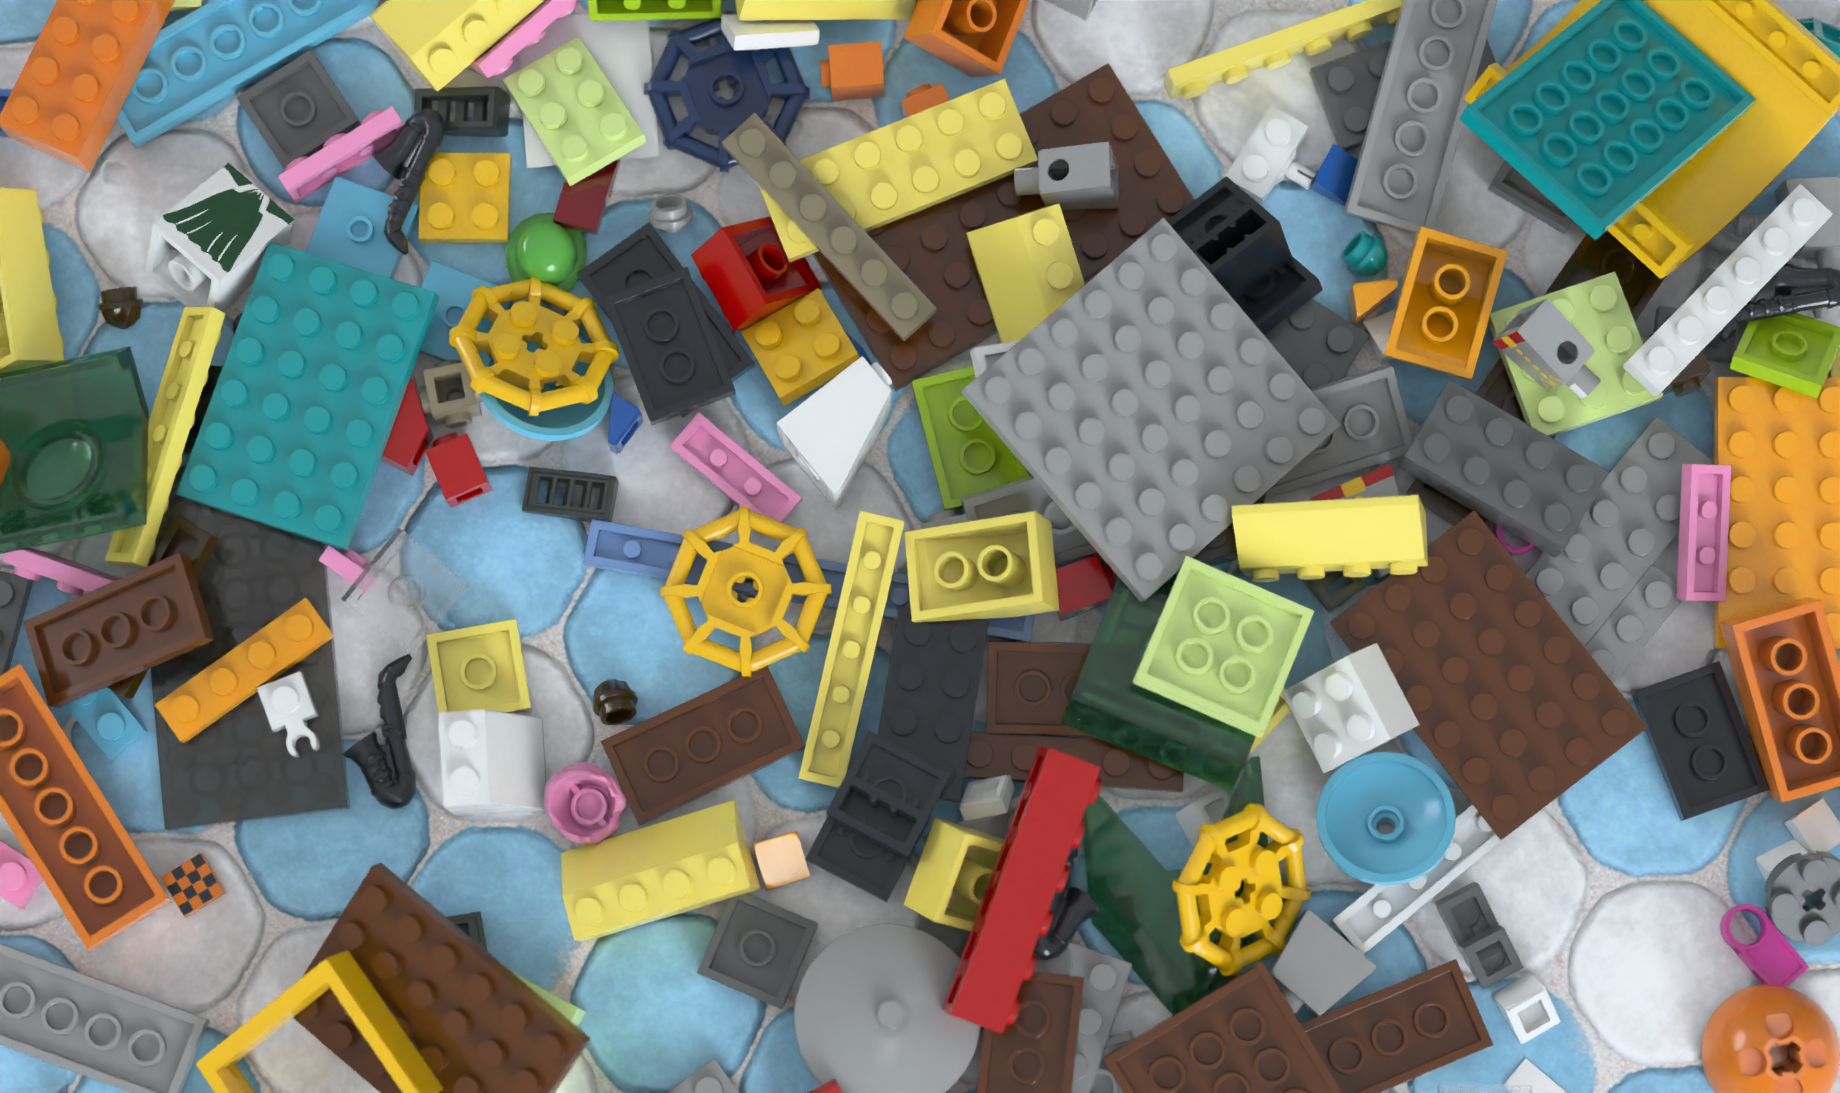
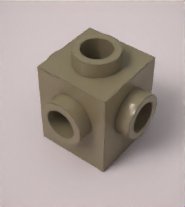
M448 360L435 364L434 368L423 370L426 386L419 387L422 407L425 414H432L438 425L445 423L447 428L463 427L471 424L473 417L482 416L480 402H483L481 395L470 387L471 379L463 362L460 360ZM454 392L464 394V398L448 401L449 396Z

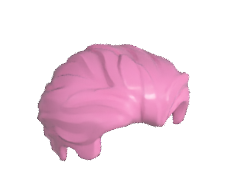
M581 762L576 765L566 766L563 770L555 772L551 776V779L546 782L543 802L552 825L568 840L590 845L596 844L617 832L621 821L619 817L626 808V797L614 777L598 765Z

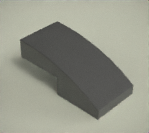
M1472 882L1434 902L1458 950L1482 989L1524 968L1504 927L1498 924L1478 883Z

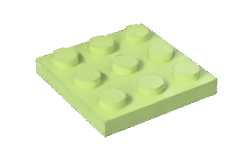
M1616 272L1490 314L1488 324L1495 338L1521 309L1548 299L1594 348L1595 352L1585 362V365L1601 381L1582 400L1565 384L1549 390L1543 388L1498 349L1526 424L1549 437L1660 400L1664 396L1661 392L1655 398L1622 367L1643 345V341Z
M1186 556L1132 683L1262 738L1314 610Z

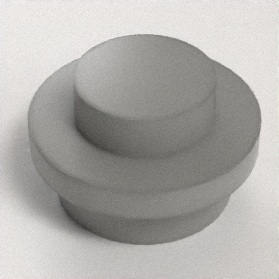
M677 194L657 197L652 201V209L648 213L649 223L665 233L678 232L693 219V211L691 206L687 204L686 198Z

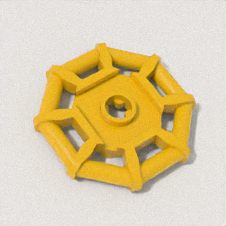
M535 277L490 288L479 286L472 291V300L458 325L449 331V343L457 349L470 376V387L476 393L485 392L527 410L528 416H538L539 412L579 402L590 404L597 399V389L610 364L618 359L619 349L618 345L611 341L595 310L597 306L595 301L590 297L583 299L551 284L541 282L540 279ZM527 298V302H516L508 310H505L500 305L501 303ZM540 300L566 310L569 313L563 316L540 306ZM483 316L493 323L489 333L476 331ZM583 324L592 343H581L578 337V327ZM527 342L537 343L544 350L538 348L535 352H530L527 350ZM478 352H486L488 357L491 354L494 364L490 367H485ZM578 361L590 364L584 376H579L574 372ZM556 381L555 386L562 385L564 387L541 393V390L544 389L547 383Z
M740 506V510L691 531L687 528L681 534L683 541L664 587H660V597L665 599L684 646L682 650L688 656L693 653L742 672V677L751 676L752 672L800 651L805 653L810 648L808 642L827 595L832 594L831 584H827L807 539L809 532L802 526L795 528L749 510V506ZM738 530L740 542L734 544L733 547L714 553L707 545L711 541ZM751 530L779 540L782 543L775 552L750 542ZM793 552L806 582L792 584L782 560ZM698 553L707 560L698 585L685 584ZM746 578L754 580L753 588L758 591L756 598H748L745 603L737 601L738 593L732 590L734 584H743ZM793 595L805 596L807 598L795 628H793L792 625L783 619ZM699 597L708 621L698 629L684 599ZM777 627L785 637L753 652L751 638L766 634L769 630ZM715 629L741 638L740 652L708 639Z
M1248 804L1244 811L1214 824L1205 823L1198 830L1200 837L1179 879L1173 880L1172 890L1177 895L1182 935L1179 939L1181 946L1186 952H1194L1217 966L1221 974L1225 976H1236L1242 968L1272 954L1279 956L1284 949V942L1305 900H1310L1312 890L1307 888L1301 848L1305 841L1300 830L1290 829L1268 814L1265 807L1261 804ZM1261 831L1273 839L1265 849L1257 844ZM1238 834V840L1225 845L1227 838ZM1283 858L1285 860L1288 885L1281 883L1279 862ZM1207 863L1213 864L1208 875L1202 874ZM1242 880L1244 882V889L1242 894L1237 897L1235 896V891L1240 888ZM1196 895H1197V900H1198V906H1199L1200 916L1198 915ZM1275 919L1274 922H1273V924H1272V926H1271V925L1268 923L1269 920ZM1214 928L1218 929L1217 931L1222 934L1219 946L1209 940V935ZM1254 933L1259 939L1240 948L1241 938Z

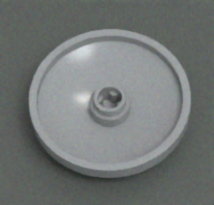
M876 924L861 927L840 936L823 949L811 963L802 978L796 994L793 1015L794 1033L800 1055L816 1081L823 1085L835 1079L842 1093H945L953 1086L968 1067L975 1053L980 1033L979 1025L952 1016L942 1010L960 962L958 956L934 936L922 930L899 924Z

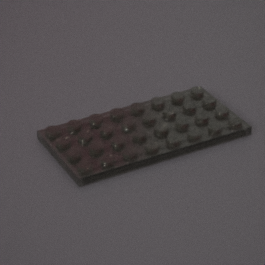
M186 465L180 466L169 495L168 508L163 515L155 540L154 553L175 515L186 518L219 539L196 580L214 640L150 668L164 828L167 831L350 809L346 758L343 755L345 748L334 637L273 680L276 681L299 671L303 673L318 713L317 717L306 720L308 729L313 731L318 737L320 743L319 750L315 751L312 749L309 737L304 736L300 737L295 745L299 757L292 756L286 746L287 729L285 728L278 732L272 731L258 691L186 743L180 742L155 706L160 700L305 597L311 602L333 633L327 566L318 561L325 551V543L181 498L176 492Z

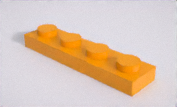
M305 597L160 700L155 706L180 742L186 743L258 691L257 687L270 683L335 636L311 602Z

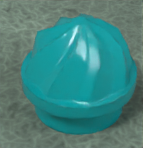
M1361 231L1345 247L1341 259L1348 264L1347 269L1351 273L1361 276H1374L1384 270L1388 251L1381 242L1380 237L1375 234L1370 236L1365 231Z

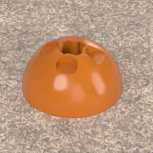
M1759 984L1734 993L1714 1011L1703 1034L1701 1056L1706 1079L1714 1093H1829L1839 1072L1840 1044L1831 1019L1812 998L1788 986ZM1788 1046L1790 1047V1059H1788V1051L1786 1049ZM1771 1067H1782L1781 1069H1773V1071L1771 1069Z

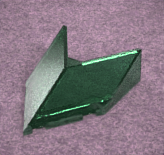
M1260 756L1250 757L1244 764V771L1220 821L1244 811L1248 804H1261L1265 807ZM1098 794L1092 805L1087 804L1081 820L1086 824L1080 845L1087 894L1096 902L1099 909L1098 914L1091 918V923L1123 957L1124 961L1133 964L1132 970L1171 1014H1175L1236 976L1221 974L1217 966L1196 953H1188L1183 949L1179 942L1182 928L1177 895L1172 890L1173 880L1179 879L1183 869L1167 871ZM1261 831L1257 844L1265 849L1268 846V837ZM1238 834L1227 838L1225 845L1238 840ZM1207 863L1202 874L1208 875L1213 864ZM1242 880L1240 888L1235 891V896L1237 897L1242 894L1244 889V882ZM1196 895L1198 915L1200 916L1199 906H1198V900H1197V895ZM1214 928L1209 935V940L1219 946L1222 934L1217 931L1218 929ZM1254 933L1241 938L1240 948L1253 943Z

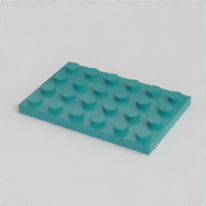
M1602 0L1466 107L1459 120L1596 240L1745 114L1756 98L1644 1Z
M269 242L176 494L190 501L348 551L438 303L439 296L437 293Z

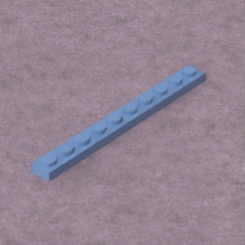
M592 519L583 564L588 567L667 580L683 537L675 533ZM720 541L707 543L714 553L726 550L734 545ZM698 553L685 584L698 585L707 562ZM790 554L782 560L792 584L806 582L794 554ZM817 559L827 584H831L832 594L827 595L822 608L837 610L848 564ZM893 572L883 619L897 621L899 607L911 608L908 575ZM746 578L743 584L735 583L732 589L741 594L753 596L758 594V591L753 588L754 580ZM793 595L791 602L804 605L807 597ZM1035 614L979 620L989 621L987 637L1007 641H1031Z

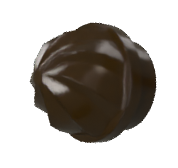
M136 286L100 291L102 303L98 304V310H101L107 324L116 328L127 329L140 319L141 307L144 302L143 298H138Z
M608 679L595 689L592 708L594 713L600 716L603 724L618 725L629 721L636 715L635 705L638 702L635 691L630 689L626 681Z

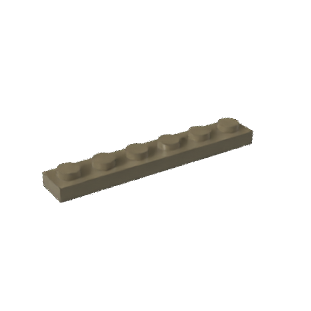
M756 113L752 114L721 142L724 149L903 341L909 338L937 312V308Z

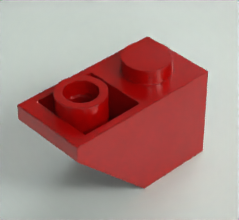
M413 374L409 380L381 461L411 476L414 475L425 455V451L434 438L427 413H424L419 388Z

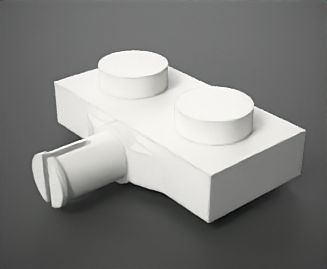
M1271 105L1225 177L1227 176L1260 204H1263L1272 188L1285 177L1308 190L1311 187V183L1314 182L1317 173L1295 162L1298 148L1309 133V126Z

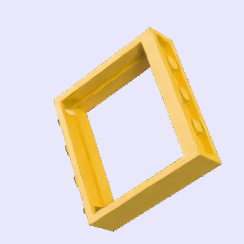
M348 950L323 960L195 1063L215 1093H255L236 1063L331 988L403 1093H438L444 1088Z

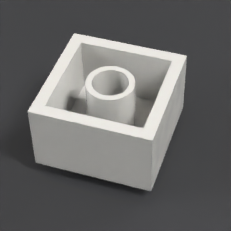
M1377 643L1338 660L1282 691L1323 773L1339 767L1420 725Z

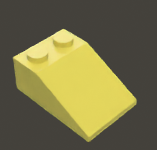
M1032 511L904 532L912 622L1007 618L1059 611L1052 525L1050 520L1039 513Z
M934 818L903 905L934 922L971 931L1004 839L966 826Z

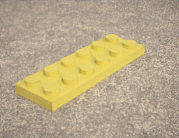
M1005 79L799 160L865 232L1014 174L1015 169L1029 168L1038 164L1037 155ZM759 186L789 263L818 252L819 250Z

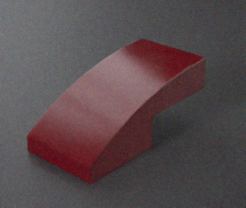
M621 160L613 161L572 186H569L565 180L553 222L566 228L598 235L607 199L611 198Z

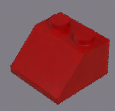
M771 216L722 227L691 254L702 278L710 288L733 331L751 327L817 288L820 291L823 290L805 257L789 263Z

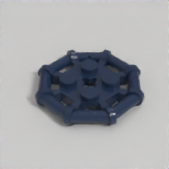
M734 11L724 12V15L734 14ZM714 18L678 32L673 29L667 35L668 42L649 82L644 83L643 94L648 95L665 138L663 144L668 150L676 149L718 167L720 172H729V168L739 164L724 149L721 142L752 114L756 113L787 147L785 142L804 101L810 98V88L805 86L790 47L760 49L758 53L752 51L748 53L744 50L735 51L721 30L722 18ZM716 36H723V43L697 52L693 46ZM681 55L690 61L685 77L683 75L680 82L669 80ZM773 58L777 61L785 83L772 84L765 64ZM727 80L730 86L736 84L739 86V90L734 92V98L730 100L715 95V92L720 90L719 82ZM668 97H682L688 116L679 123H677ZM772 98L783 99L785 102L772 127L764 117L769 111ZM696 126L700 127L710 135L719 136V148L689 135Z

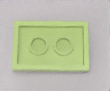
M579 36L502 79L505 88L569 186L574 185L646 143L644 133Z

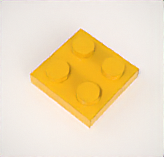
M435 153L424 174L426 177L420 186L418 235L420 243L508 244L510 237L512 167L510 153Z
M819 288L741 332L783 406L835 378L860 358Z

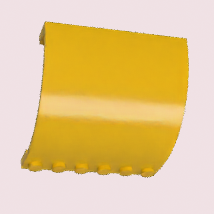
M1580 0L1541 40L1505 70L1497 62L1489 65L1463 99L1468 104L1473 103L1602 0ZM1642 0L1756 98L1745 114L1607 230L1660 279L1684 264L1740 215L1800 154L1840 109V58L1775 0Z

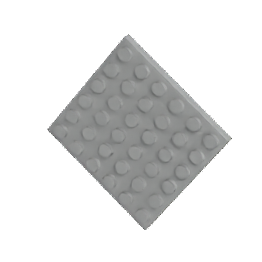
M1164 218L961 391L964 397L1140 602L1145 601L1179 571L1186 556L1193 558L1233 522L1232 506L1252 505L1341 426Z

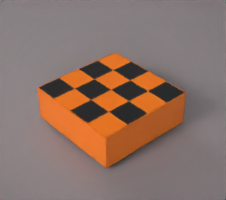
M199 853L161 877L184 917H189L226 894L225 889L202 853Z

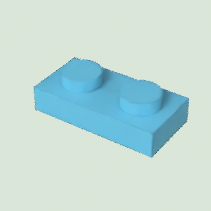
M107 687L65 705L111 761L148 732L119 695Z

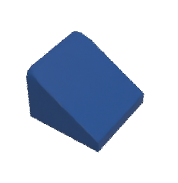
M1333 144L1310 189L1345 206L1358 160L1341 147Z
M613 392L608 444L611 451L617 454L623 450L643 423V417L640 409Z

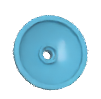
M579 337L581 343H588L587 341ZM527 342V350L530 352H535L538 348L544 350L537 343ZM485 352L482 361L485 367H490L494 364V360L491 354L488 357ZM578 361L574 372L579 376H584L590 364ZM608 368L597 389L598 397L590 404L579 402L539 412L538 416H528L527 410L488 393L482 392L480 395L491 414L509 429L534 439L559 441L581 436L595 428L603 420L610 408L614 385L610 368ZM556 381L547 383L544 389L541 390V393L564 387L562 385L555 386Z
M1375 752L1352 759L1341 766L1329 778L1318 800L1316 822L1318 835L1325 852L1342 871L1367 883L1396 885L1413 881L1425 875L1443 859L1454 837L1456 813L1454 801L1447 785L1430 766L1406 754ZM1388 823L1394 827V831L1390 834H1382L1378 831V827L1381 824Z

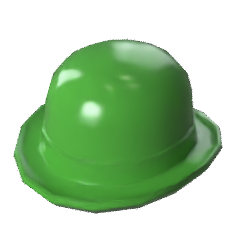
M553 212L537 213L521 221L510 234L506 247V267L512 282L535 277L540 279L541 282H546L567 292L572 290L579 280L577 273L584 269L587 261L586 242L582 232L553 222L555 215Z

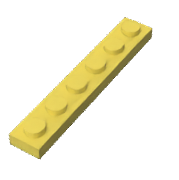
M1366 0L1168 69L1164 83L1170 99L1183 95L1184 99L1199 96L1208 90V85L1223 80L1225 84L1239 82L1250 75L1249 71L1263 66L1266 67V70L1279 68L1289 63L1291 56L1307 52L1308 56L1322 53L1332 47V42L1346 37L1349 41L1362 39L1373 32V28L1389 23L1390 27H1395L1403 0Z
M184 307L106 554L105 561L115 566L146 568L150 557L154 553L155 540L163 515L169 505V495L176 473L182 463V453L187 437L195 422L196 408L202 389L208 380L210 363L215 347L221 338V328L226 313L214 307Z
M864 511L859 513L798 779L839 788L848 771L905 525L903 520Z

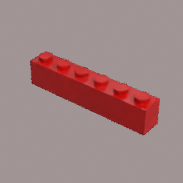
M1039 746L944 1002L943 1011L1003 1034L1006 1024L1011 1026L1014 1023L1020 1008V999L1016 997L1022 980L1028 981L1036 965L1037 955L1033 954L1039 936L1044 937L1052 922L1053 911L1049 907L1054 893L1062 891L1069 875V866L1065 865L1071 847L1076 849L1079 846L1085 832L1086 824L1081 821L1087 804L1092 805L1099 794L1102 779L1098 778L1101 767L1054 749Z

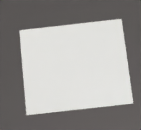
M589 13L567 15L557 18L546 27L545 35L537 43L524 47L519 51V66L522 69L579 36L645 135V144L617 160L659 156L656 115L648 95L643 94L644 83L649 82L653 74L648 20L590 21ZM523 115L527 168L556 166Z

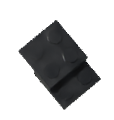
M1227 176L1167 220L1170 226L1263 335L1323 291L1319 279L1291 255L1280 221Z
M869 731L826 811L827 819L805 860L887 903L929 823L930 815L947 785L951 773Z

